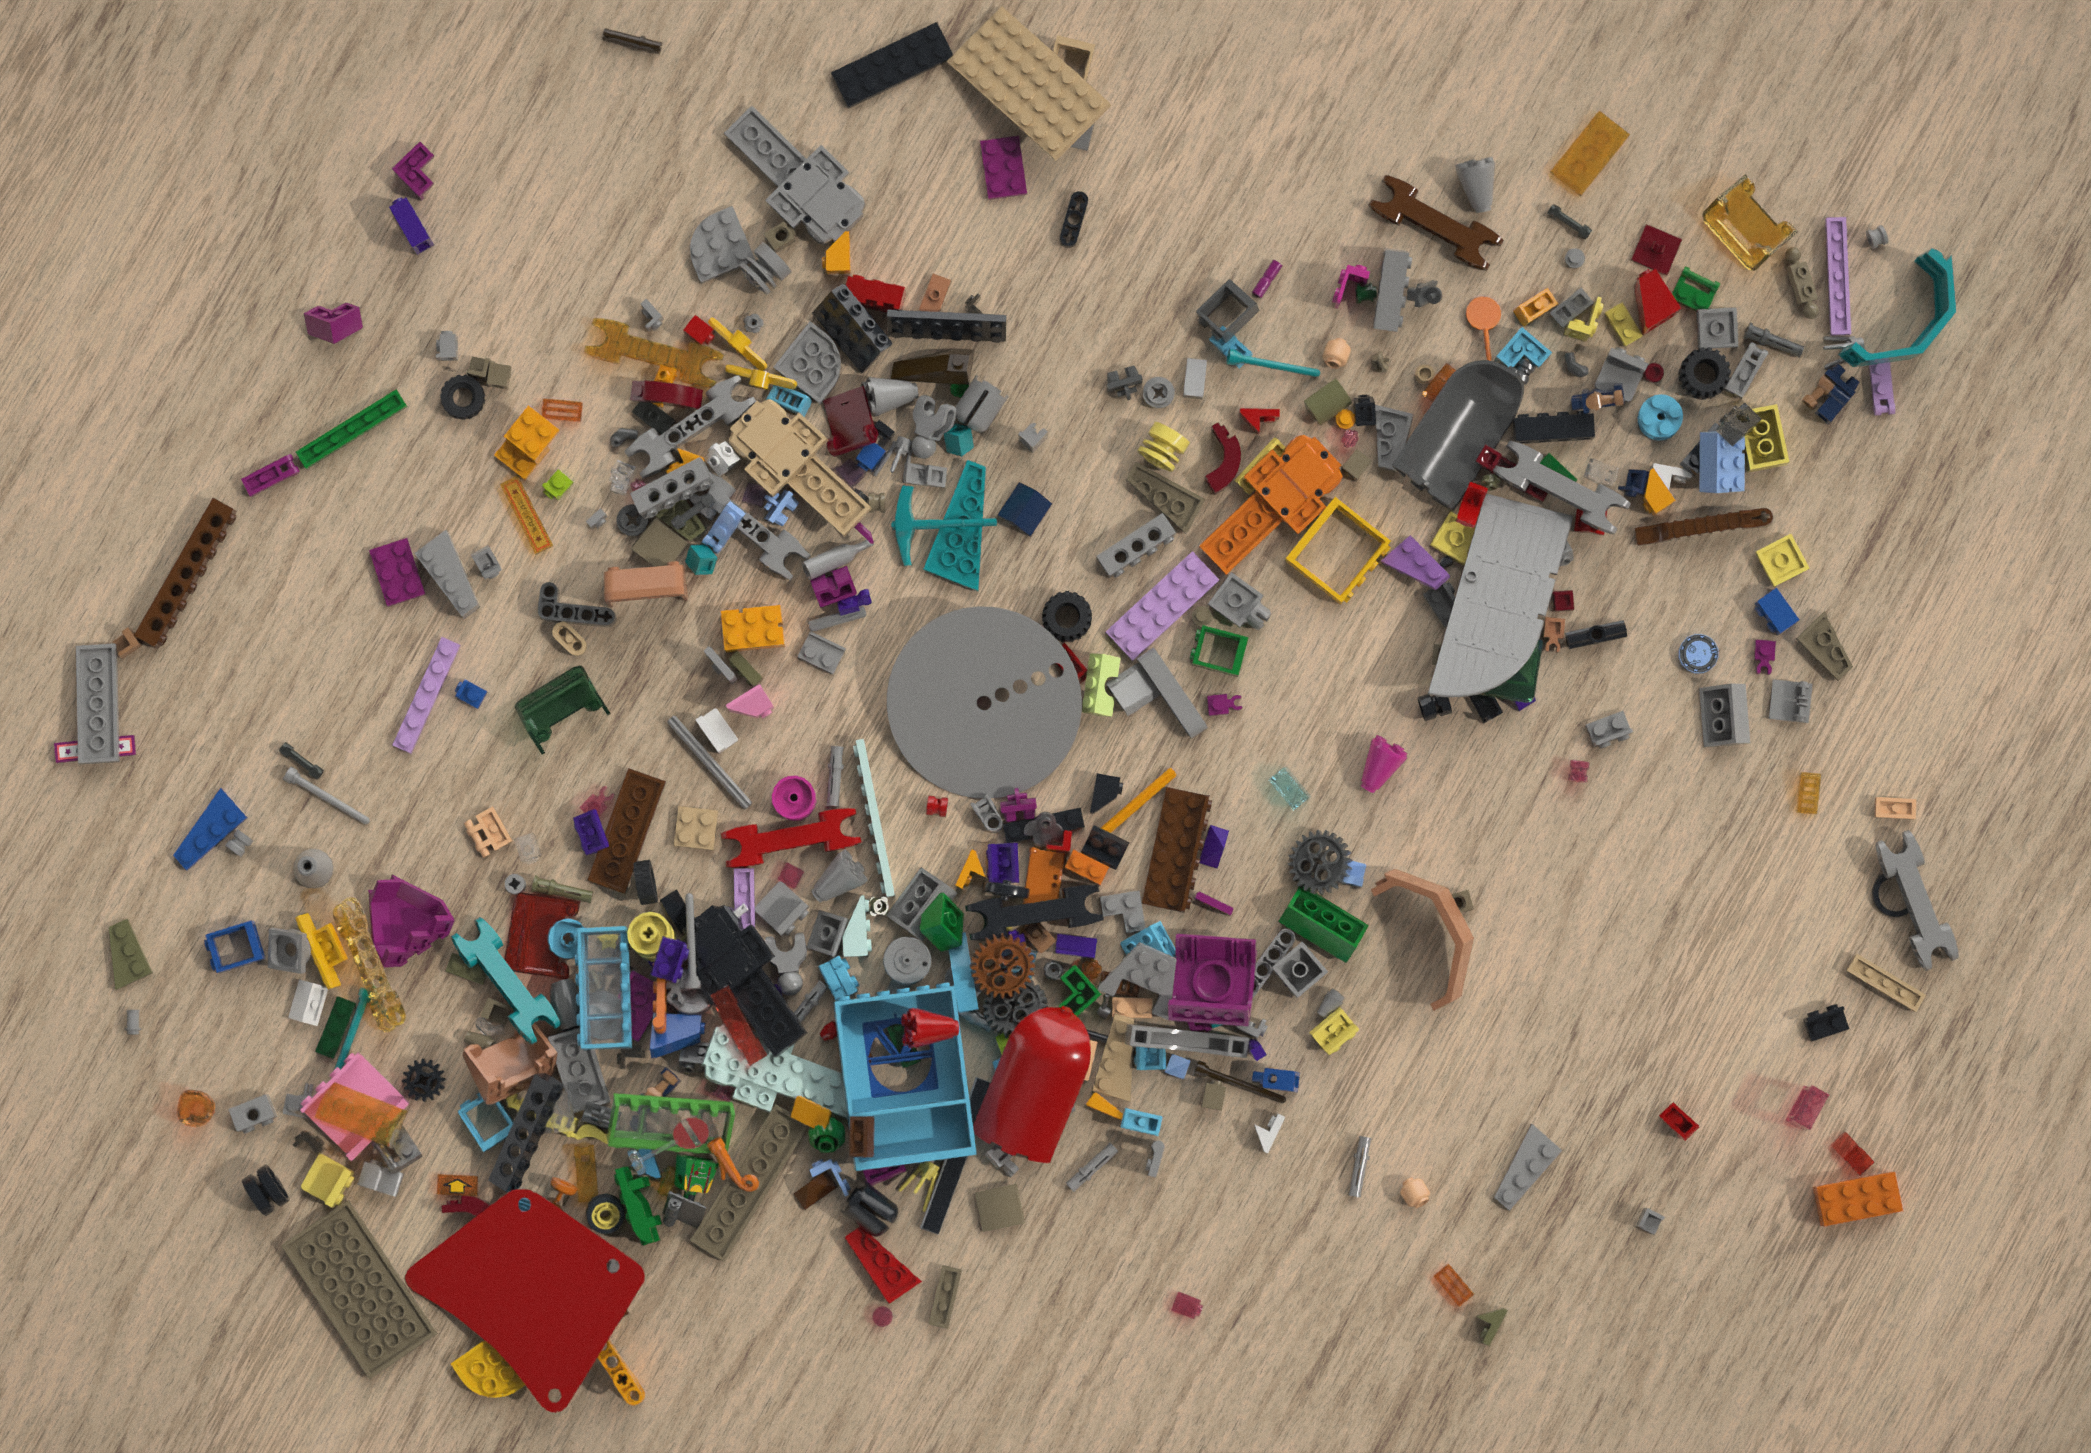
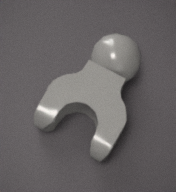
M928 395L920 396L913 410V419L916 423L914 433L918 434V436L912 442L913 454L921 459L933 456L936 451L935 440L940 441L942 435L953 427L957 410L953 405L943 404L935 415V401Z
M803 932L795 935L794 947L788 952H781L777 949L774 937H766L765 943L775 955L770 960V963L778 968L780 975L777 983L779 990L785 995L792 996L797 994L803 985L802 977L799 975V966L807 956Z

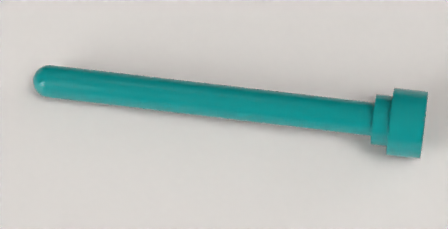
M1229 349L1226 363L1228 365L1235 366L1236 364L1245 363L1313 377L1320 376V370L1245 356L1235 349Z
M360 987L358 992V999L360 1001L334 1070L337 1067L341 1069L344 1066V1060L349 1054L366 1005L374 998V991Z

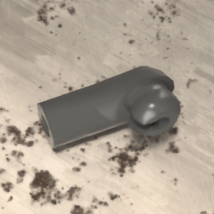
M618 429L610 438L611 445L618 447L626 439L636 440L638 438V430Z

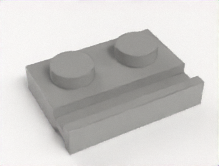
M810 631L798 658L834 675L846 648Z

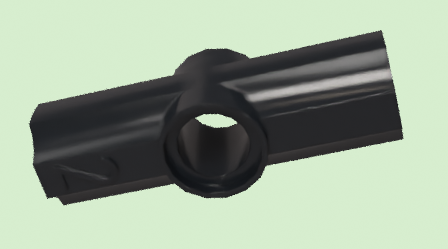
M1624 620L1565 633L1566 644L1569 650L1627 637ZM1593 630H1598L1601 633L1599 640L1592 638L1591 632Z

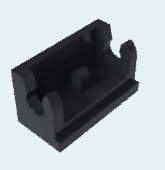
M1491 690L1469 696L1483 723L1503 713Z

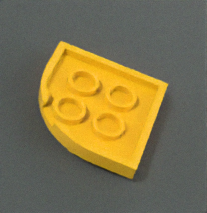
M485 1340L451 1363V1366L462 1382L470 1390L482 1396L492 1398L505 1397L525 1386L515 1370Z

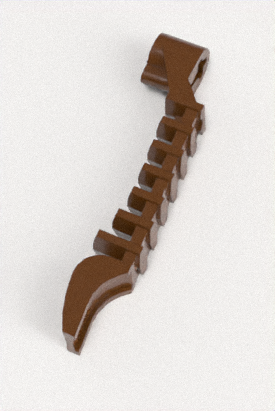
M1759 508L1635 528L1637 546L1668 542L1672 538L1680 540V537L1687 536V538H1691L1692 535L1702 536L1705 533L1713 534V532L1718 531L1720 533H1723L1725 530L1735 531L1738 528H1742V530L1766 528L1773 523L1774 518L1769 509ZM1762 513H1766V516H1770V518H1767V522L1763 523V521L1759 519L1760 517H1762Z

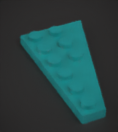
M967 460L943 520L983 519L985 466ZM982 527L940 528L923 570L979 592Z

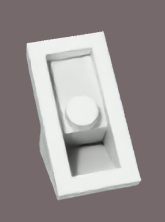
M1653 463L1651 469H1655L1668 490L1671 478H1674L1675 482L1686 483V480L1689 481L1692 478V474L1683 468Z
M1277 1114L1275 1117L1272 1115L1267 1125L1270 1127L1269 1131L1254 1125L1263 1152H1269L1285 1119L1284 1116Z

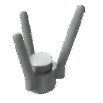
M1824 337V340L1846 341L1845 344L1824 346V350L1845 348L1854 342H1857L1865 349L1862 337ZM1840 358L1825 365L1824 367L1825 369H1827L1837 364H1840L1845 360Z
M898 436L897 441H893L891 448L873 473V476H877L893 451L896 453V457L890 469L891 473L894 472L900 456H906L907 454L906 463H910L913 452L911 447L912 441Z

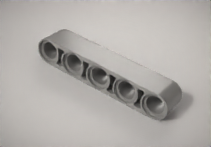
M1152 648L1138 657L1139 664L1188 736L1192 739L1208 728L1206 723L1157 651Z
M1281 930L1257 961L1254 981L1256 989L1253 992V998L1274 971L1272 967L1285 956L1293 945L1295 935L1291 930ZM1282 933H1288L1291 936L1290 943L1284 944L1281 942L1280 936ZM1269 950H1278L1279 958L1277 960L1270 959L1268 955ZM1259 965L1267 967L1268 972L1265 976L1258 975L1257 967Z

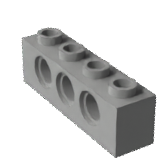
M699 457L631 492L630 495L639 514L644 519L652 518L659 511L673 507L680 500L689 499L693 496V493L699 490H706L715 482L706 463ZM690 477H694V481L687 484V480ZM673 486H677L675 492L669 493ZM659 495V499L656 502H652V498Z
M1161 513L1097 555L1096 559L1109 578L1112 576L1117 578L1125 572L1124 568L1127 566L1133 567L1140 563V558L1145 554L1150 556L1158 551L1156 547L1162 543L1167 545L1172 542L1176 532L1165 515ZM1155 531L1159 534V539L1151 541L1148 538V534ZM1133 543H1141L1143 549L1140 552L1133 551L1131 547ZM1123 553L1126 556V560L1123 563L1117 562L1115 560L1116 554Z

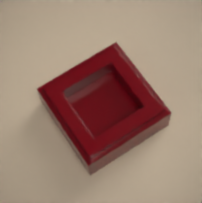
M1573 590L1552 592L1554 612L1575 610Z

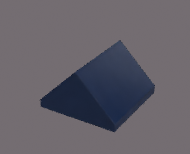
M1019 482L998 513V516L1031 537L1052 503L1035 489Z

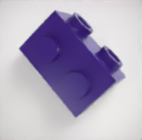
M1018 843L988 844L986 857L988 859L987 878L989 882L1002 883L1003 880H1009L1011 883H1019Z

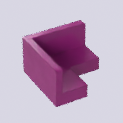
M419 142L392 170L423 200V195L434 183L421 170L435 156Z
M347 302L333 310L318 305L304 313L308 335L332 344L363 328L360 308Z

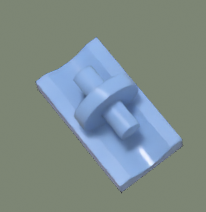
M784 489L781 495L778 493L774 497L765 495L764 499L768 502L764 508L769 512L764 519L783 526L788 517L781 513L784 507L793 511L799 504L793 497V493Z

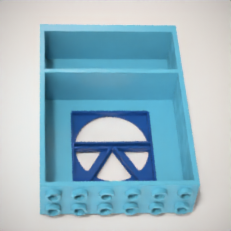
M950 983L936 984L937 988L930 989L929 985L916 987L917 991L910 992V988L897 989V994H890V990L876 992L877 996L870 997V993L859 994L857 999L851 1000L850 996L837 997V1001L833 1002L848 1124L850 1126V1116H874V1157H853L854 1170L859 1171L977 1155L960 1024L958 1036L929 1044V1050L910 1052L911 1048L903 1045L901 1053H899L883 1032V1029L890 1025L902 1024V1015L907 1014L909 1008H917L947 1016L959 1022L955 986H950ZM876 1037L890 1055L868 1058L871 1045ZM932 1058L930 1071L926 1079L918 1087L906 1092H896L884 1087L876 1079L871 1069L873 1065Z

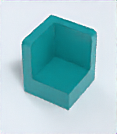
M955 423L948 432L944 433L945 446L948 453L962 457L974 448L972 431L968 426Z
M690 545L685 563L695 575L713 574L717 556L708 545Z

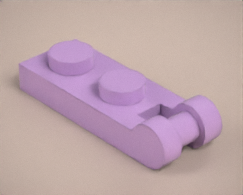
M1890 363L1869 365L1874 415L1878 416L1881 413L1895 414ZM1880 400H1886L1887 405H1881Z

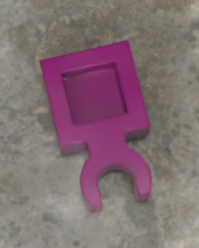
M1755 640L1754 660H1760L1756 667V674H1760L1761 667L1767 668V675L1771 674L1772 667L1769 661H1775L1776 641Z
M1227 694L1207 696L1209 716L1229 714V708L1236 711L1241 710L1242 706H1235L1234 701L1241 699V696L1235 695L1231 699H1227Z

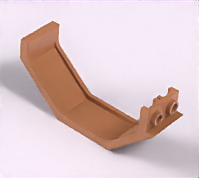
M1393 869L1384 873L1386 878L1375 882L1376 887L1371 889L1374 897L1395 886H1400L1430 898L1455 943L1446 995L1430 1004L1433 1011L1462 996L1474 937L1448 888L1398 869Z

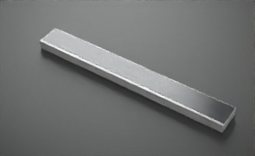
M977 1077L969 1094L973 1125L991 1083ZM968 1156L945 1159L920 1226L921 1229L939 1235Z

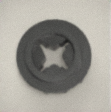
M635 504L626 505L617 515V526L624 534L637 536L644 532L648 526V518L644 519L639 514ZM627 514L631 517H638L636 519L638 527L634 524L628 525L629 519Z

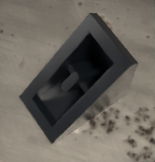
M676 889L660 901L682 934V929L686 927V903Z

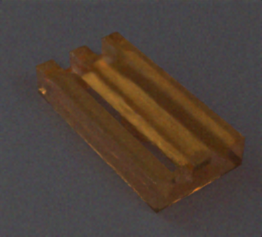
M543 398L541 416L548 420L581 423L583 402ZM547 404L576 406L578 409L547 407ZM547 411L578 414V416L547 415L546 413Z
M1449 1263L1433 1276L1458 1307L1475 1295ZM1447 1269L1468 1293L1466 1296L1445 1272ZM1441 1274L1462 1298L1460 1301L1439 1277Z

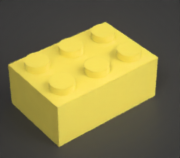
M1777 404L1739 411L1735 415L1738 431L1745 432V450H1742V452L1745 453L1747 473L1785 466L1789 463Z

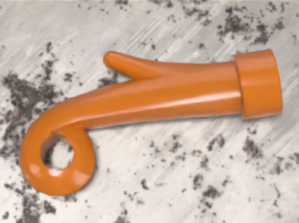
M717 1137L707 1144L711 1153L716 1157L722 1180H725L727 1173L740 1189L747 1192L758 1189L759 1181L754 1175L748 1174L743 1178L741 1177L721 1137ZM749 1180L752 1182V1184H747L746 1181Z

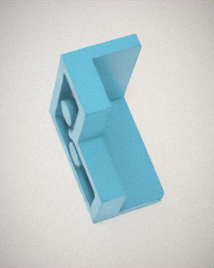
M1521 327L1494 360L1496 362L1500 361L1509 368V366L1514 367L1524 356L1539 368L1552 352Z

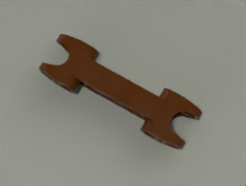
M1389 175L1384 176L1382 182L1392 190L1393 199L1385 203L1371 200L1368 206L1375 213L1395 225H1400L1402 220L1406 219L1457 247L1453 255L1458 260L1483 271L1489 269L1490 264L1479 254V247L1487 243L1501 246L1504 240L1497 233L1477 221H1472L1469 228L1417 200L1415 197L1419 191L1414 186Z

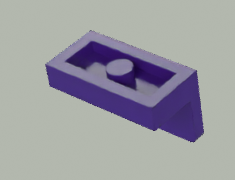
M1057 934L1055 954L1095 959L1097 939Z

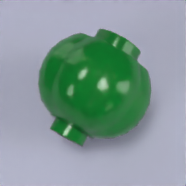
M830 1117L826 1129L821 1125H816L815 1128L809 1127L808 1131L811 1146L822 1153L835 1152L845 1143V1128L841 1122Z

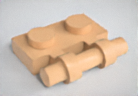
M493 806L476 815L479 822L477 825L474 826L471 820L464 823L468 836L472 837L476 844L477 852H480L483 858L490 855L487 849L488 846L492 845L494 850L497 851L513 842ZM482 829L488 838L485 841L481 839L478 833Z

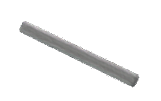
M676 716L671 717L667 721L670 727L743 809H747L752 804L750 799Z

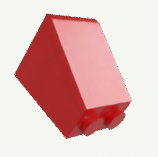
M1656 268L1652 271L1647 269L1639 275L1634 285L1640 330L1644 336L1677 315L1681 307Z

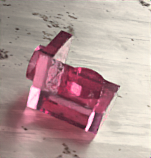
M1178 1291L1171 1310L1195 1319V1316H1200L1203 1305L1200 1304V1299Z

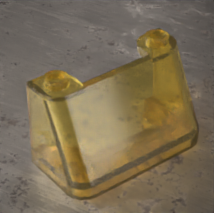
M1745 174L1719 195L1704 210L1702 217L1704 222L1747 269L1755 271L1789 242L1798 231L1787 221L1777 224L1752 197L1755 192V185Z

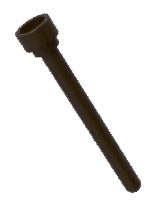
M1199 1060L1196 1065L1194 1076L1200 1078L1202 1076H1209L1276 1102H1286V1097L1281 1094L1210 1069L1203 1061Z

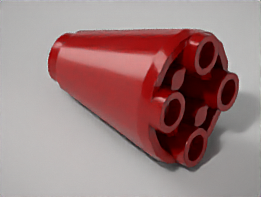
M909 1008L907 1014H903L901 1018L902 1026H905V1034L902 1039L903 1045L909 1048H917L951 1039L959 1034L958 1020L917 1008Z

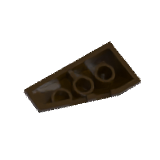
M950 349L893 362L891 379L910 382L969 385L974 350Z

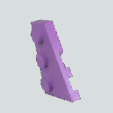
M1411 535L1381 560L1383 565L1390 566L1396 569L1397 572L1403 575L1406 574L1434 590L1450 578V575Z

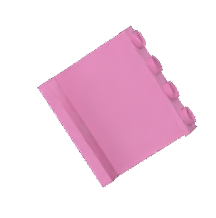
M359 1052L355 1055L351 1053L344 1060L346 1064L341 1069L337 1067L329 1075L331 1079L327 1083L323 1081L315 1089L317 1093L312 1098L307 1096L301 1102L303 1107L300 1109L302 1113L304 1112L346 1153V1156L351 1161L410 1103Z

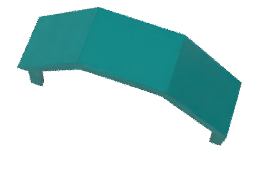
M1931 248L1918 255L1914 260L1933 280L1935 315L1909 348L1869 353L1857 342H1854L1843 348L1838 355L1851 367L1910 360L1924 353L1956 313L1952 255L1944 259L1940 251Z

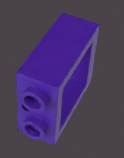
M401 197L394 200L389 208L416 254L418 255L434 246L408 199Z

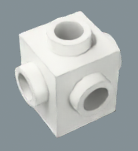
M726 441L719 445L717 443L712 445L708 449L709 454L704 458L718 476L730 471L740 460L739 456Z

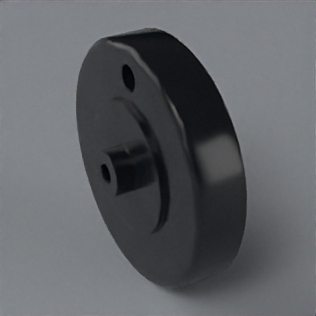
M1003 880L1002 883L983 882L981 890L984 893L1000 896L1004 901H1009V898L1028 899L1030 889L1011 885L1009 880Z

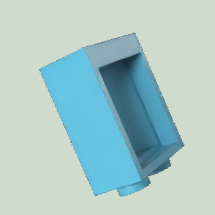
M478 1093L477 1099L472 1102L470 1099L460 1105L461 1109L457 1112L482 1151L486 1152L507 1138L514 1121L501 1101L495 1103L509 1126L484 1141L467 1115V1112L484 1102L480 1093Z

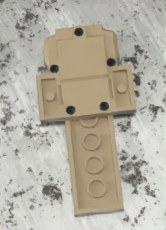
M767 399L761 403L756 401L730 428L732 434L729 438V443L732 449L742 459L750 461V464L744 469L745 472L772 497L788 484L844 537L872 509L870 505L815 455L828 439L800 413L791 420L788 418L786 411L773 400Z

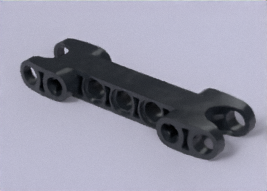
M1080 885L1062 888L1063 898L1008 907H1003L1002 898L987 899L966 905V912H977L983 916L985 921L982 930L969 934L970 940L986 941L985 938L993 940L994 934L997 939H1000L1001 933L1007 938V927L1066 919L1068 928L1086 926L1104 920L1103 914L1090 913L1085 907L1086 898L1090 894L1100 892L1099 886Z

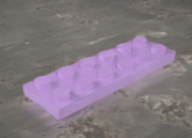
M1192 551L1105 633L1133 661L1217 584L1219 579Z

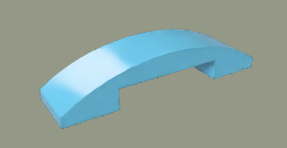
M963 932L962 946L949 949L959 1013L979 1010L974 979L971 975L972 969L970 968L971 960L966 932Z

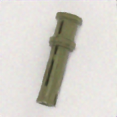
M537 875L534 877L531 893L540 892L547 894L548 897L557 895L591 903L593 891L558 884L554 879L551 881L545 880ZM565 891L581 894V896L572 893H567Z

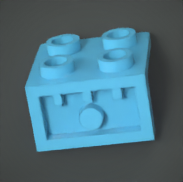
M1161 921L1120 943L1126 956L1140 942L1176 958V949Z

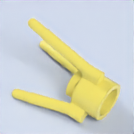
M926 1161L924 1164L920 1163L918 1168L898 1189L901 1192L919 1174L922 1178L914 1190V1194H916L926 1179L930 1181L932 1178L922 1209L923 1212L927 1210L935 1182L940 1175L937 1173L939 1167L930 1161Z

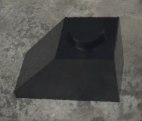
M1097 773L1090 814L1094 815L1117 799V794H1122L1124 783L1120 782V777Z

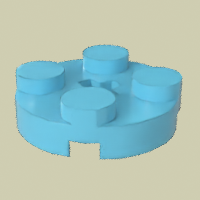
M562 919L555 922L547 936L550 951L560 958H574L575 954H578V946H575L574 935L578 934L577 928H584L582 924L574 919ZM567 933H570V937L573 938V941L568 942L567 945L563 940V936H566Z

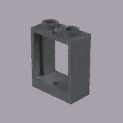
M1229 279L1196 310V313L1199 317L1197 321L1204 328L1208 326L1212 330L1211 334L1218 341L1222 339L1227 343L1260 310L1257 303ZM1232 295L1246 310L1230 326L1222 331L1208 316L1225 299Z

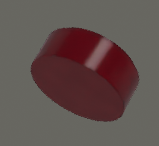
M1651 363L1647 365L1644 378L1649 383H1658L1664 376V369L1658 363Z

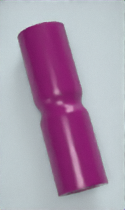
M1273 259L1251 293L1261 299L1283 265Z

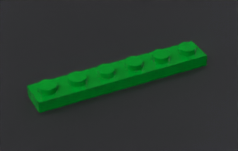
M396 389L297 450L296 454L305 469H309L408 406Z

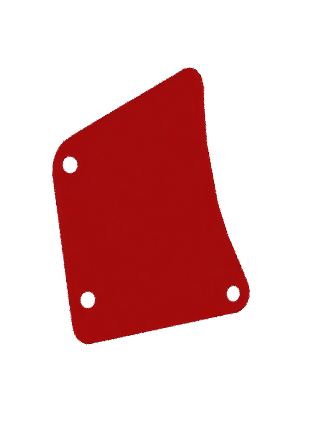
M516 1189L501 1197L412 1265L406 1272L405 1280L414 1292L456 1316L493 1346L515 1370L538 1403L545 1410L557 1413L563 1411L569 1405L645 1281V1273L642 1266L538 1193L527 1189ZM527 1198L530 1200L531 1207L528 1211L519 1209L518 1203L520 1199ZM611 1259L617 1260L619 1263V1269L615 1273L609 1272L606 1267L607 1262ZM552 1389H557L561 1393V1399L558 1402H551L549 1400L548 1394Z

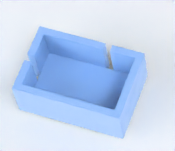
M1700 432L1699 492L1727 493L1744 491L1745 453H1742V450H1745V432Z

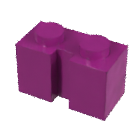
M847 566L832 571L833 575L825 577V574L810 580L820 608L857 594Z

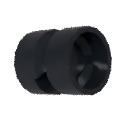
M1429 694L1418 697L1424 721L1435 719L1438 714L1442 717L1452 713L1448 697L1431 696Z

